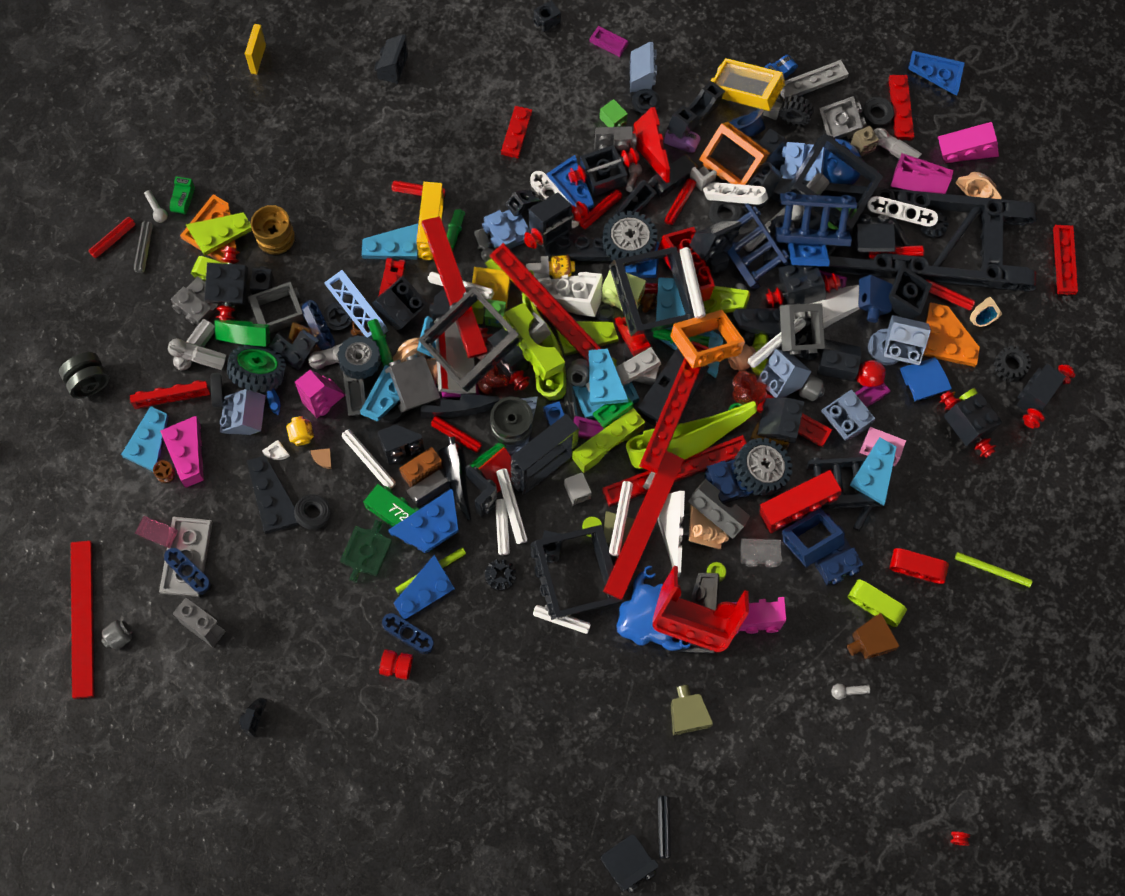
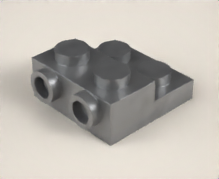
M854 96L819 108L827 135H831L835 139L845 136L848 139L852 138L855 132L867 127L865 118L860 117V112H862L861 104L855 101Z
M632 126L596 128L595 151L614 145L619 157H621L622 150L630 152L631 147L635 150L636 133H632Z
M199 277L187 288L183 286L170 299L173 304L172 308L179 314L181 312L185 314V318L193 325L195 323L198 325L202 319L208 320L217 311V308L222 306V303H211L204 300L205 282Z

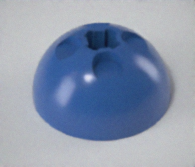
M835 139L839 144L849 148L850 152L854 155L861 157L853 144L842 139ZM825 150L823 175L829 180V183L853 185L861 174L829 150Z

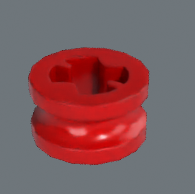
M951 832L953 839L950 843L969 846L968 838H970V834Z

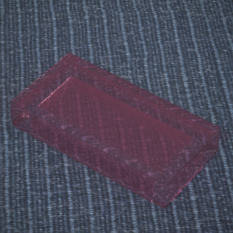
M143 516L135 534L170 548L178 530Z

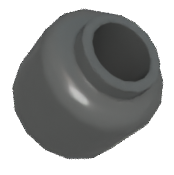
M576 359L570 364L567 370V379L572 385L584 386L589 382V362L587 360Z
M810 374L803 387L797 390L798 395L810 401H815L818 397L821 398L825 392L823 380Z
M115 620L102 630V643L108 649L119 650L131 641L132 628L124 620Z

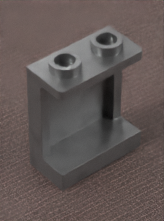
M417 354L406 358L407 361L402 363L400 360L389 363L390 367L385 369L386 373H390L401 404L398 405L400 413L426 405L440 398L424 355L420 357Z
M187 598L173 612L174 616L183 626L212 647L216 645L226 632L217 625L216 619Z

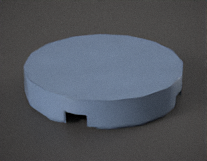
M880 329L869 339V354L873 360L881 362L883 365H893L899 362V360L883 357L888 329Z

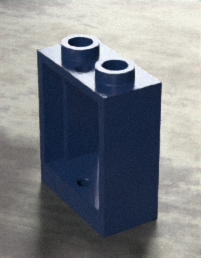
M821 508L782 530L783 542L805 567L845 544L843 528L840 525L837 526L831 515L825 513ZM822 523L832 535L808 549L798 536Z

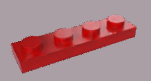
M890 75L891 104L894 107V136L898 140H913L914 131L908 76Z
M1055 225L1053 227L1057 294L1076 295L1078 293L1074 228L1070 225Z
M198 380L192 382V384H176L171 388H156L150 392L139 391L130 395V402L134 409L207 396L210 395V388L206 381Z
M767 393L764 394L757 406V412L761 414L765 398H774ZM802 413L798 434L823 447L832 429Z

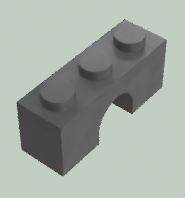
M705 479L687 502L733 539L745 526L750 515L737 504L732 508L722 504L718 497L720 490Z

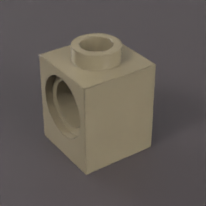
M868 126L854 133L851 144L857 148L862 157L875 151L879 139L871 126Z

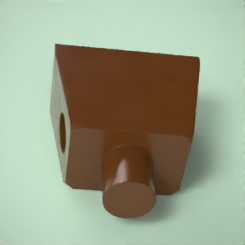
M881 613L858 628L852 634L855 641L847 645L848 651L852 656L861 652L865 659L893 652L899 647Z

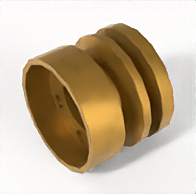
M267 205L257 210L252 216L251 228L259 247L268 254H281L291 248L295 241V233L288 214L283 208L276 205Z

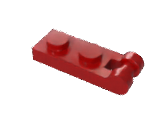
M387 257L379 295L404 275L406 260L395 261L393 258ZM392 268L398 269L397 272H391Z
M625 317L615 318V324L633 356L651 347L644 334L630 336L628 326H624L627 324Z

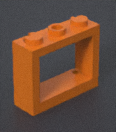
M725 122L721 123L699 160L703 162V166L707 169L715 170L720 179L727 180L731 184L748 185L760 165L766 161L770 152L732 124ZM723 135H726L756 158L742 180L710 157Z
M723 310L706 314L702 318L695 317L675 323L670 336L693 369L716 361L719 362L732 356H738L742 353L745 340ZM718 329L727 344L697 352L688 338Z

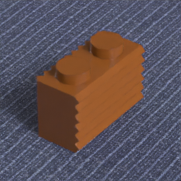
M430 447L400 467V472L411 488L439 469H442V461L435 450Z

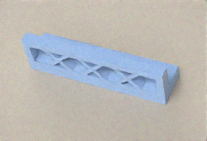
M343 270L324 283L367 338H371L372 334L371 332L367 333L364 329L365 322L373 319H378L383 334L388 332L386 325ZM340 280L342 290L333 289L331 285ZM344 294L353 297L352 304L343 302ZM355 308H362L364 311L363 317L354 316Z

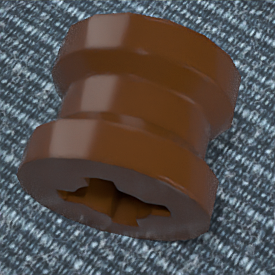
M161 460L153 466V473L161 483H169L174 479L175 470L170 462Z

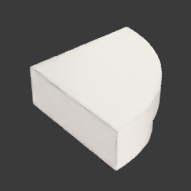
M279 440L262 450L264 455L273 460H283L290 457Z

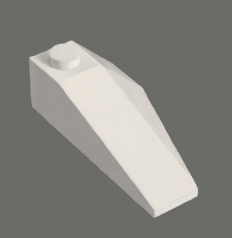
M581 272L578 273V276L568 277L567 274L563 275L560 279H551L550 277L537 279L566 311L577 315L596 316L601 303L602 274Z
M859 285L840 288L838 291L832 289L830 293L826 292V300L814 302L822 303L824 328L860 309L858 306ZM805 312L806 318H811V312Z
M685 491L669 493L658 517V523L672 568L674 565L678 566V577L681 573L682 545H680V542H682L683 535L681 523L684 517Z

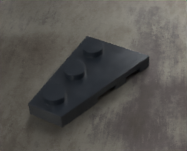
M780 308L736 309L733 312L738 329L755 334H767L772 339L781 332Z

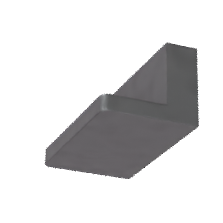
M440 470L408 489L407 493L418 508L450 488L448 478H445Z

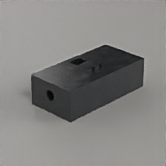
M678 348L637 410L641 418L653 426H656L684 360V355ZM708 365L701 367L683 412L707 377L710 368Z

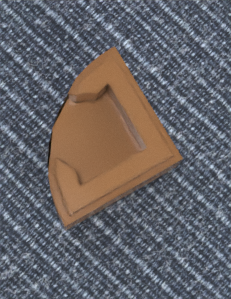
M330 449L311 450L313 460L318 465L326 469H332Z

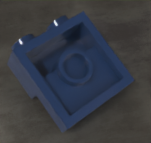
M735 460L722 461L707 466L704 473L705 479L720 490L718 497L722 504L753 495V490L749 493L746 491L747 486L742 487L740 485L742 481H737L736 477L738 474H734L736 467H733Z
M845 536L844 545L814 562L826 585L833 583V585L838 584L844 580V576H854L861 572L860 569L863 563L855 549L850 547Z

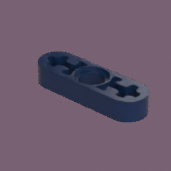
M308 300L301 306V310L313 336L319 340L317 345L321 350L332 348L335 346V341L318 305L313 300Z
M170 548L165 552V562L196 593L204 594L209 591L211 587L209 579L179 549ZM172 554L175 556L177 555V558L181 562L180 565H178L174 560H171L170 556ZM186 566L193 568V572L189 576L182 574V570ZM195 577H197L201 582L204 581L205 586L203 588L200 586L198 587V584L194 580Z
M390 613L383 617V628L389 634L422 654L430 653L433 650V639L428 634L395 614ZM395 619V624L400 627L398 634L396 633L398 631L396 627H388V620L392 621ZM405 629L413 630L414 634L410 639L402 636V632ZM417 634H420L418 638L421 641L428 640L429 647L421 648V643L416 640Z

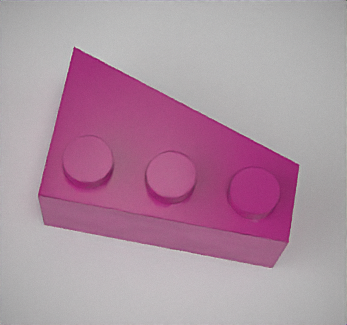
M992 122L938 136L944 163L999 156Z
M902 153L894 171L891 187L945 194L952 179L953 170Z
M197 416L160 431L185 488L203 481L201 423Z

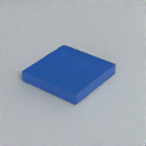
M788 243L787 246L792 265L829 266L830 259L826 245Z

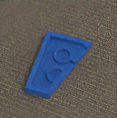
M913 51L908 69L957 96L964 62Z
M574 155L546 175L572 205L576 207V202L580 201L589 210L594 206V202L587 184L580 180L576 186L570 182L568 177L570 168L574 171L578 168L577 159Z
M435 555L432 556L393 603L404 620L455 589Z

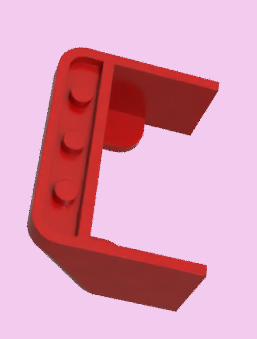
M674 565L661 588L652 625L657 632L715 652L724 651L749 614L748 591L744 590L736 604L721 602L715 610L679 598L681 596V587L678 585V566Z

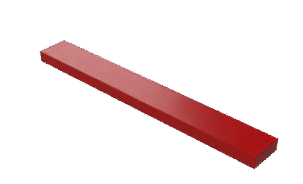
M440 216L422 220L421 224L451 306L463 297L466 289ZM471 306L456 320L468 359L485 355L488 352Z
M502 243L489 257L573 348L589 362V350L601 348L511 250Z
M691 341L697 352L709 349V347ZM685 357L639 467L654 473H658L701 369V366L693 369Z
M742 435L707 448L684 459L674 482L704 472L707 466L722 461L734 460L739 450L747 443L744 436ZM646 471L603 487L602 491L609 507L619 504L624 481L633 483L630 499L647 493L648 490L643 488V485L651 471Z
M669 451L666 452L660 469L654 475L603 592L622 600L682 465L683 458Z
M91 541L71 542L73 699L94 697Z

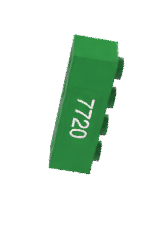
M379 484L363 501L366 509L392 527L419 510L416 507L414 509L411 508L404 498H397L393 495V491L385 485L382 487Z

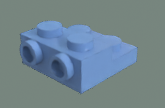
M787 142V146H784L782 155L785 157V164H782L780 169L783 178L793 179L814 145ZM823 147L804 180L811 181L816 174H823L826 148Z
M499 210L485 216L484 223H482L486 234L489 233L491 236L490 241L494 248H498L502 243L509 249L525 243V233L529 232V228L522 215L514 216L510 210L503 213Z

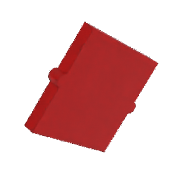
M504 447L478 468L486 480L490 479L496 484L497 493L501 490L497 477L498 470L507 469L512 481L511 456Z

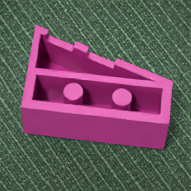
M309 370L295 381L302 403L316 418L327 414L330 407L346 395L332 379H327L325 376H321L312 370Z
M778 597V602H766V599H760L759 603H749V614L737 633L739 631H746V633L753 634L758 633V630H766L767 633L778 632L786 621L784 597Z

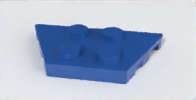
M450 489L388 530L390 535L396 536L404 540L405 543L427 553L459 532L453 490Z

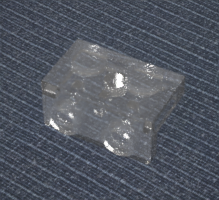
M741 539V563L746 564V566L754 567L758 566V564H765L766 567H777L782 562L781 540Z

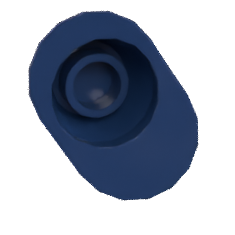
M757 109L747 115L733 119L729 123L748 137L755 136L765 130V124L761 117L764 110Z

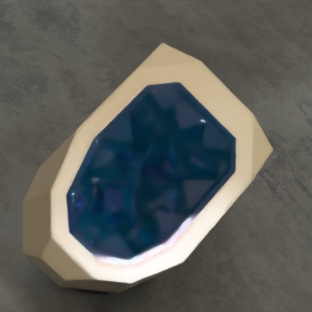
M989 297L975 307V310L971 313L970 321L979 327L987 326L998 319L1002 312L994 300Z

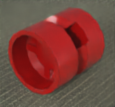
M385 649L380 663L379 674L392 676L395 673L396 678L408 680L413 662V654L402 652L398 656L397 652Z

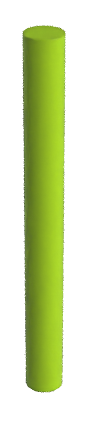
M460 548L440 560L439 564L444 568L464 556L466 552L463 548ZM416 576L395 588L398 595L405 590Z
M957 552L955 559L1027 587H1030L1032 584L1031 579Z

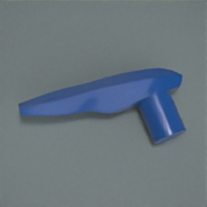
M272 388L271 391L267 392L268 404L272 412L279 415L280 400L274 388Z

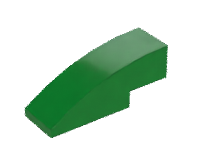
M215 320V339L237 344L266 347L270 343L269 325L253 324V322Z

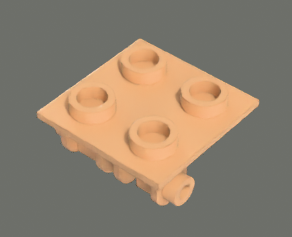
M690 505L689 541L721 549V543L727 542L729 536L695 507Z

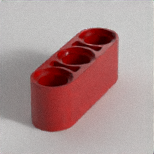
M900 548L893 550L890 563L892 571L938 584L945 583L949 563L944 560Z

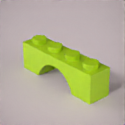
M522 303L504 312L503 318L523 338L517 346L523 351L525 359L533 365L536 375H540L544 381L561 372L565 361L555 347L540 346L530 337L529 329L532 326L534 317L526 305Z
M632 408L575 449L572 454L573 461L585 473L599 463L603 456L613 447L623 441H629L642 432L645 421Z

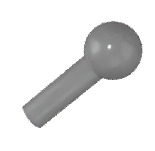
M632 163L628 168V173L630 174L626 186V191L628 192L633 191L636 178L642 173L640 164L635 165Z
M151 190L144 192L154 211V220L159 223L166 221L168 214L166 210L160 208Z
M836 684L832 687L831 693L835 699L842 700L847 695L870 693V686L846 687L843 684Z

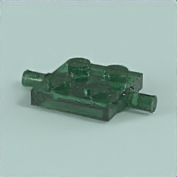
M375 519L372 529H363L355 526L340 563L353 569L349 580L357 583L360 573H368L377 577L392 543V539L386 538L379 533L383 524L382 521Z

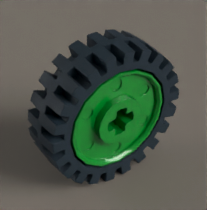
M238 346L237 349H233L230 353L227 375H229V379L234 384L238 383L240 388L245 386V390L252 388L254 392H257L258 389L261 392H265L266 389L271 391L272 388H278V385L280 386L283 381L286 367L285 360L282 359L280 354L277 355L275 350L271 351L269 347L264 349V346Z

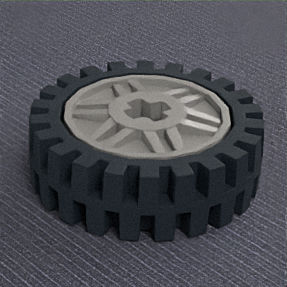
M627 211V215L624 212H620L619 216L617 214L614 215L613 219L610 218L604 227V251H606L608 257L611 256L613 261L655 251L658 237L655 224L651 223L650 218L646 219V215L642 214L639 216V212H635L632 215L631 211Z
M762 438L752 439L735 456L733 467L736 468L734 469V474H738L736 477L737 481L741 480L742 483L740 485L742 487L747 486L746 491L749 493L753 490L754 495L760 493V496H771L780 491L790 480L792 463L789 462L791 458L790 456H785L788 453L786 450H780L783 446L780 444L775 446L776 441L774 440L769 442L768 438L763 440Z

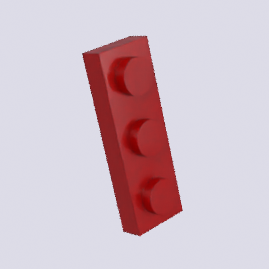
M519 106L514 107L501 155L519 159L532 116V109Z

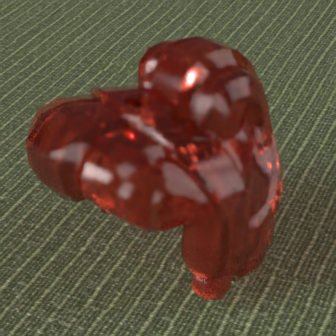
M495 366L477 383V386L483 394H490L493 392V388L509 385L510 377L503 374L498 375V368Z
M739 371L735 375L732 395L737 403L744 405L754 401L758 405L764 401L767 395V384L757 382L756 375L746 371Z

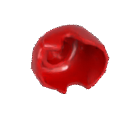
M876 360L864 361L859 365L857 381L867 387L879 386L884 383L885 367Z

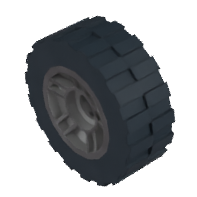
M357 335L342 342L343 344L340 345L337 355L340 369L346 376L365 379L368 376L374 375V372H377L381 364L379 347H377L375 341L366 336Z

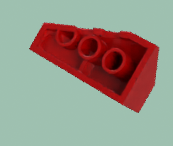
M651 107L634 123V131L632 133H636L637 150L666 183H670V167L663 145V136L659 132V118L655 107Z

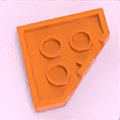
M213 194L190 223L231 215L229 204ZM186 227L180 235L181 239L200 250ZM235 240L208 255L223 263L220 260L224 257V253L221 250H225V247L236 248Z
M929 303L926 323L929 324L931 332L923 356L936 357V359L976 367L980 347L948 306Z

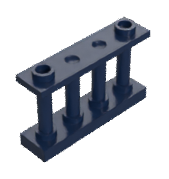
M794 192L780 193L781 204L786 205L783 226L781 228L776 227L775 235L777 242L851 246L852 239L850 232L846 231L849 208L857 209L854 197L849 195H843L842 197L801 195ZM793 205L804 206L802 227L800 229L791 228ZM812 206L823 207L821 225L818 230L809 229ZM831 207L842 208L839 229L837 231L828 230Z
M747 203L745 206L749 212L737 221H740L743 226L754 218L759 227L738 242L734 241L732 243L733 246L727 253L748 285L753 290H757L761 287L758 283L761 276L781 262L786 266L791 264L788 261L790 256L786 250L780 249L760 219L761 213L756 206L752 207ZM761 233H764L769 241L747 257H741L739 254L740 248ZM773 247L778 256L756 272H751L748 268L750 263Z

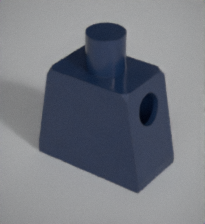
M873 275L859 279L858 306L860 309L868 312L867 321L876 323L879 316L890 313L892 309L889 294L893 284Z

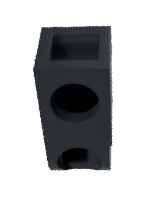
M533 189L514 192L505 205L514 216H519L521 212L528 211L532 206L542 202V200L536 196Z

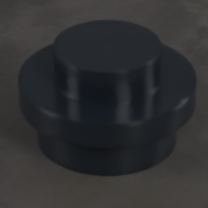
M609 304L600 305L596 313L597 318L602 322L611 321L615 315L613 307Z

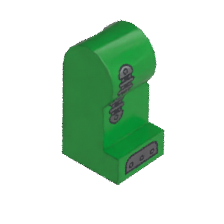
M175 177L170 211L187 214L195 186L192 179Z

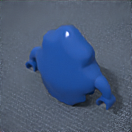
M647 566L643 572L637 575L633 582L631 599L622 603L619 608L620 616L616 625L617 632L622 637L630 639L640 646L652 641L671 651H677L682 648L688 649L691 643L683 645L682 640L674 642L672 640L674 637L657 632L653 628V616L663 584L655 587L644 584L645 578L653 579L656 576V573L647 575L646 572L653 568L652 566Z

